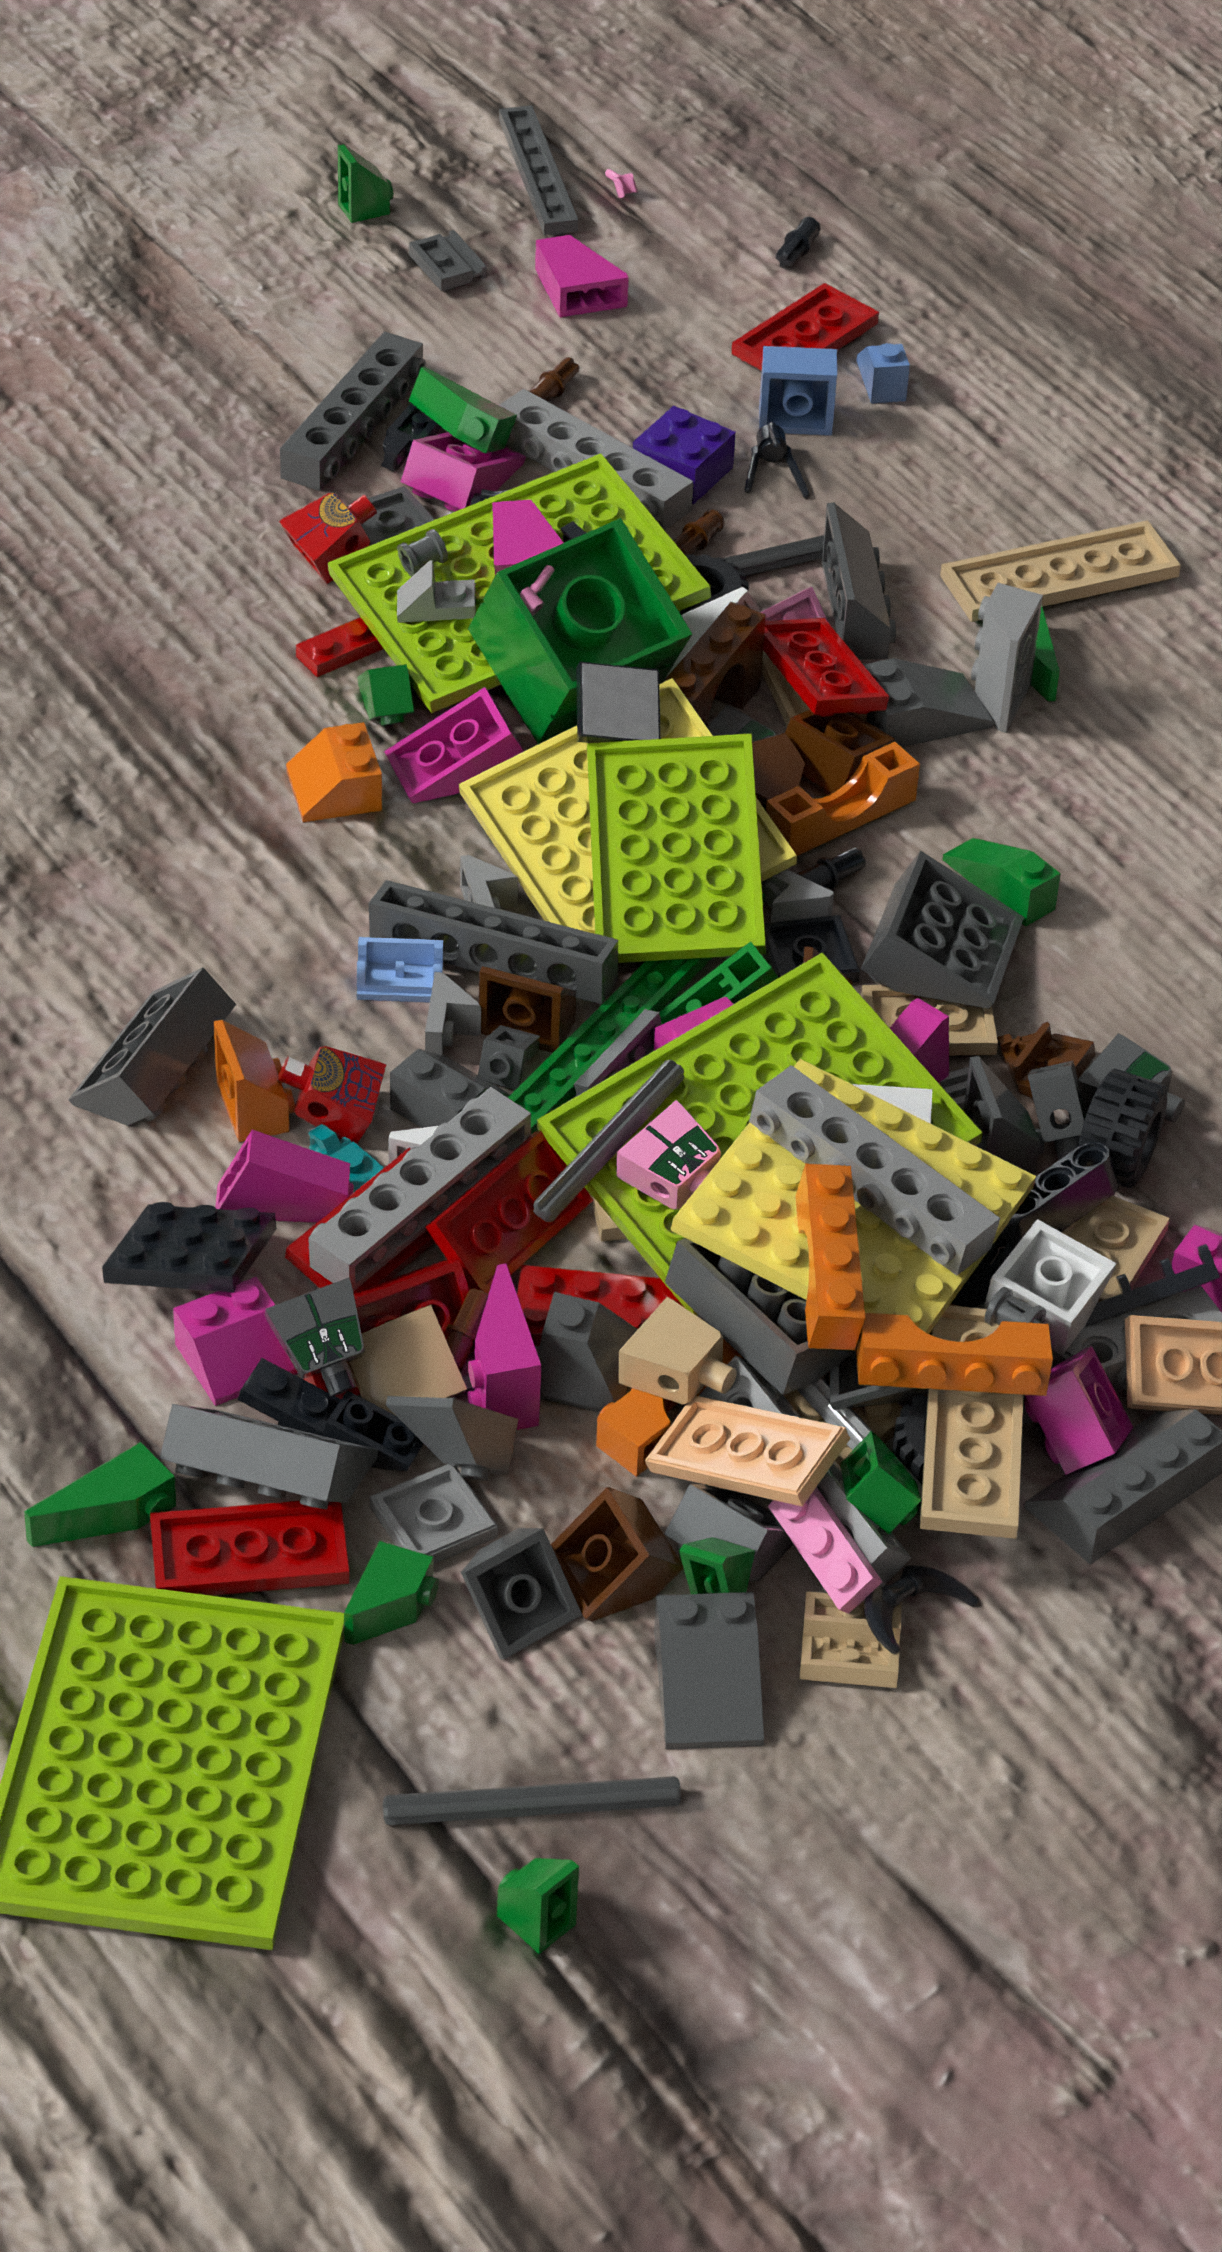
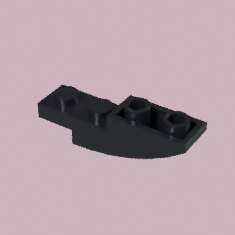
M261 1358L239 1393L238 1401L278 1421L277 1425L379 1449L377 1459L371 1466L374 1468L408 1471L424 1445L396 1415L348 1390L342 1399L336 1396L330 1397L328 1392L264 1358Z

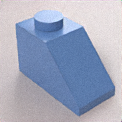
M886 343L879 346H867L857 354L856 361L871 404L906 401L910 364L903 344Z

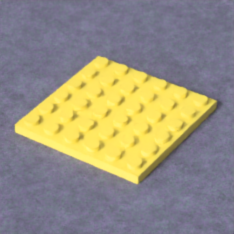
M673 678L659 684L661 739L713 736ZM577 726L460 783L459 790L461 796L512 873L517 876L518 882L543 920L595 934L587 743L577 742ZM756 798L762 882L796 865L797 855Z
M799 1059L794 1066L831 1095L1000 1217L993 1243L1033 1189L1036 1179L1035 1175L802 1059ZM749 1122L675 1215L671 1231L807 1300L809 1249L806 1234L798 1233L795 1197L805 1163L794 1157L791 1152ZM854 1200L865 1313L908 1315L917 1327L929 1334L986 1253L956 1276Z

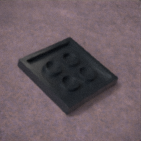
M169 1202L148 1204L102 1266L104 1283L234 1293L236 1286L241 1283L276 1231L275 1213L259 1212L255 1208L225 1210L216 1209L212 1205L181 1207L174 1206Z

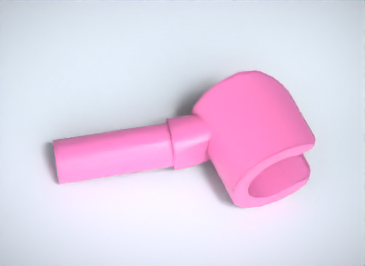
M611 169L606 170V177L614 181L618 198L625 197V194L638 192L633 173L620 175Z
M546 565L536 581L520 593V597L532 616L544 605V602L537 594L541 592L555 571L551 565Z

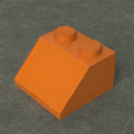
M364 722L324 728L286 764V771L302 822L382 811V773Z
M224 1020L214 1021L216 1083L238 1142L245 1141L252 1130L269 1136L289 1132V1114L295 1113V1103L290 1087L283 1088L282 1082L278 1081L282 1068L279 1058L272 1059L265 1041Z

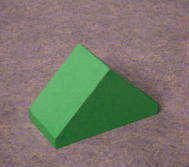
M715 1537L683 1544L679 1553L690 1594L747 1592L755 1550Z

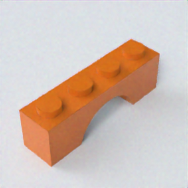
M893 742L863 756L856 772L836 792L823 798L813 799L800 786H797L767 800L766 812L798 856L915 801L920 763L900 745Z
M805 1163L795 1197L798 1233L806 1234L809 1249V1283L805 1307L808 1348L855 1350L865 1321V1309L851 1166Z
M865 1313V1321L856 1348L859 1385L1047 1396L1053 1361L1049 1324L1001 1321L998 1328L987 1337L974 1341L957 1342L940 1339L924 1332L914 1324L908 1315Z
M723 1339L724 1364H728L735 1356L743 1358ZM704 1386L703 1389L697 1394V1396H699V1394H700L707 1386ZM632 1388L630 1392L617 1402L608 1403L597 1417L596 1446L637 1477L648 1468L645 1460L669 1429L671 1421L667 1413L678 1403Z

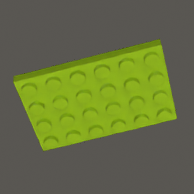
M736 734L587 743L595 934L618 940V963L732 956L750 941L760 954H766L752 735Z

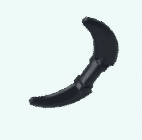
M909 1565L903 1569L900 1580L891 1585L878 1586L865 1598L864 1612L866 1621L876 1639L890 1653L896 1655L899 1653L900 1647L894 1637L892 1617L894 1608L902 1600L909 1596H915L920 1592H933L952 1596L975 1607L978 1599L964 1584L945 1572L926 1566Z

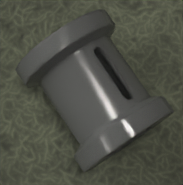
M434 529L427 531L424 538L409 545L401 543L397 546L400 562L411 577L430 560H433V563L437 561L444 563L448 560L446 546L441 536Z
M1002 1287L990 1301L984 1321L993 1327L997 1324L1000 1325L1001 1321L1043 1324L1046 1317V1309L1040 1305L1032 1307L1014 1297L1011 1289Z

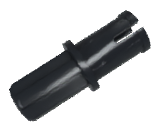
M805 217L800 221L795 230L787 233L784 238V244L775 255V259L780 262L779 266L781 268L793 266L800 256H804L809 252L811 242L819 235L821 230L820 224L816 219Z
M852 848L831 859L822 857L812 867L796 874L822 887L832 889L837 887L840 879L865 867L866 858L859 848Z

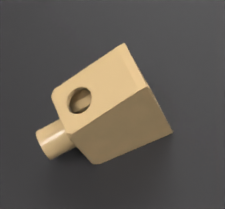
M668 1297L619 1350L620 1384L680 1404L690 1403L704 1386L726 1394L733 1386L737 1375L735 1368L723 1363V1336L720 1331Z

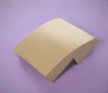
M431 1305L362 1333L364 1355L347 1362L362 1398L392 1414L394 1413L386 1406L387 1396L453 1398L467 1390Z
M806 1591L800 1680L897 1688L899 1653L896 1655L890 1653L872 1633L864 1612L865 1599L848 1614L837 1608L828 1593ZM902 1601L894 1608L892 1617L893 1633L898 1645L901 1633Z

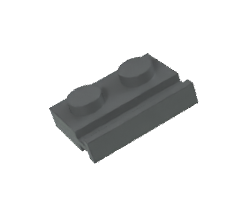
M455 230L449 231V236L446 237L437 234L409 242L410 257L440 291L451 290L458 286L472 283L473 278L477 276L481 279L487 278V266Z

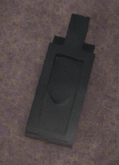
M410 403L386 431V437L382 446L384 447L383 452L385 454L381 466L395 472L402 465L405 457L408 458L413 440L434 436L442 427Z

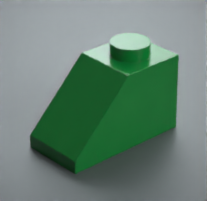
M345 144L338 145V205L349 221L355 223L389 215L390 200L394 197L390 180L385 179L375 165Z
M407 664L368 669L357 677L369 720L380 719L381 726L404 723V716L414 712Z
M870 1431L840 1463L847 1501L890 1534L898 1524L903 1526L915 1516L920 1507L919 1502L921 1498L917 1482L883 1441L874 1432Z
M379 1541L344 1611V1642L355 1645L416 1623L424 1605L431 1606L438 1591L439 1579L433 1577L434 1557Z
M534 1858L522 1869L516 1868L511 1870L498 1886L497 1917L538 1954L542 1953L576 1926L579 1865L573 1860Z

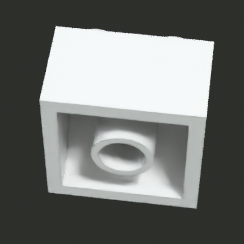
M1037 1219L991 1278L984 1309H987L994 1295L1002 1287L1011 1289L1014 1297L1032 1307L1042 1306L1046 1309V1317L1043 1324H1049L1051 1349L1063 1355L1086 1325L1117 1263Z

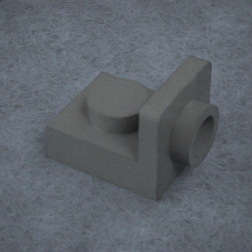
M500 1025L484 1039L478 1075L493 1084L517 1089L521 1085L524 1064L538 1052L540 1036Z

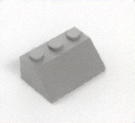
M997 583L991 596H984L980 605L978 619L983 620V627H980L975 640L974 648L980 652L972 668L971 680L976 681L975 693L994 721L993 724L998 731L1006 733L1031 687L1043 595Z

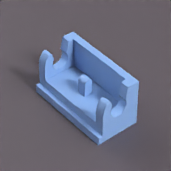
M359 937L357 1000L430 1003L435 972L443 973V940Z

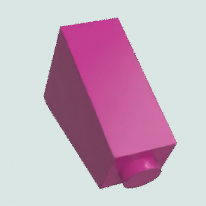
M571 235L536 240L535 270L559 317L627 307L629 281L627 273Z
M531 499L492 502L495 575L505 568L563 544V541Z
M916 998L896 1019L890 1029L940 1084L942 1080L949 1076V1016L921 999Z
M252 1130L217 1185L215 1207L216 1209L225 1210L255 1208L259 1212L275 1213L276 1221L318 1222L353 1194L354 1184L349 1182L350 1163Z

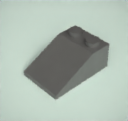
M895 658L864 664L865 668L889 695L886 710L870 711L867 713L866 722L895 738L894 742L901 747L993 728L994 721L963 673Z
M753 1592L656 1595L654 1637L665 1749L764 1746L759 1642Z

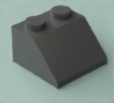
M417 1049L390 1072V1109L421 1128L439 1126L445 1122L448 1123L463 1110L464 1106L471 1099L478 1098L490 1087L507 1098L511 1094L447 1056L422 1049Z
M689 1484L664 1534L678 1542L676 1546L677 1551H680L685 1543L711 1537L755 1550L749 1581H760L793 1545V1542L773 1513L735 1491L703 1484Z

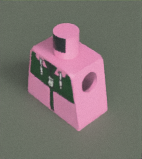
M676 1100L617 1151L616 1176L669 1208L680 1209L718 1163L721 1151L704 1129Z

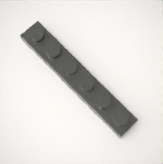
M533 106L499 109V122L543 234L563 235L569 232H578L577 215Z

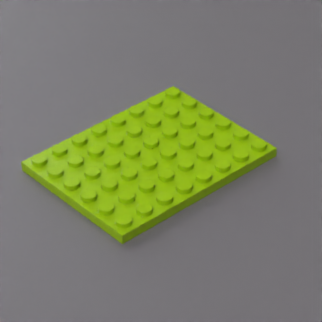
M602 454L328 562L330 576L396 666L407 664L410 685L431 713L465 700L484 687L489 690L501 685L468 630L473 618L397 622V590L411 578L400 562L397 546L401 543H406L407 545L424 538L426 532L431 529L437 531L446 546L448 560L444 563H439L438 561L433 563L435 582L475 580L477 612L480 604L484 602L483 598L495 577L492 502L531 499L561 540V528L572 521L588 533L621 518L678 611L711 598L710 585Z
M820 953L537 1119V1130L542 1131L547 1142L568 1166L664 1061L673 1060L684 1069V1080L625 1144L677 1100L718 1145L721 1151V1159L749 1124L756 1090L792 1065L794 1067L799 1059H802L850 1084L932 1089L931 1124L974 1146L979 1144L982 1139L981 1130L823 953ZM616 1152L585 1188L665 1283L677 1241L684 1239V1237L671 1231L673 1218L680 1209L669 1208L617 1177ZM665 1283V1285L670 1289V1291L684 1306V1308L692 1312L694 1315L698 1316V1314Z
M59 1576L0 1783V1913L273 1950L343 1641L344 1613Z

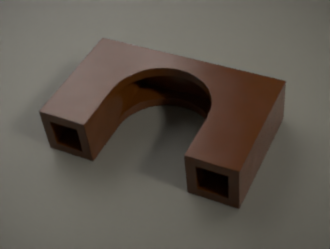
M730 602L663 681L665 682L673 678L706 727L708 726L713 699L743 709L760 689L766 614Z

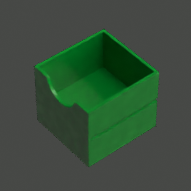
M621 518L497 572L483 598L484 602L480 604L468 627L469 632L537 744L577 726L576 667L579 662L659 670V684H661L693 635ZM546 565H551L555 571L541 592L537 594L544 602V605L532 616L520 597V593L536 581Z

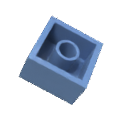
M763 346L759 429L770 422H775L776 425L783 428L785 434L832 436L837 384V349Z

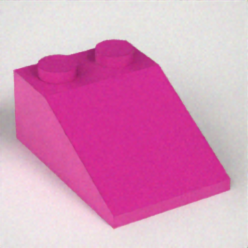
M447 432L413 440L401 483L412 487V492L420 497L429 499L435 497L444 501V507L456 512L470 506L473 495L481 493L482 489L497 491L524 464L526 456L508 448L485 454Z
M484 687L384 752L412 803H418L459 794L460 783L525 750L505 715Z
M507 1264L497 1265L475 1339V1360L468 1361L469 1378L474 1391H469L467 1398L470 1404L517 1418V1430L539 1426L541 1363Z

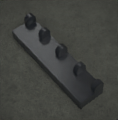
M1207 1244L1197 1247L1202 1265L1175 1274L1168 1258L1160 1260L1159 1265L1164 1278L1139 1288L1131 1289L1126 1274L1116 1276L1121 1294L1098 1302L1084 1327L1220 1278Z

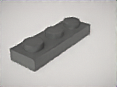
M645 1009L574 1083L577 1096L654 1051L655 1028L662 1025L659 1012Z

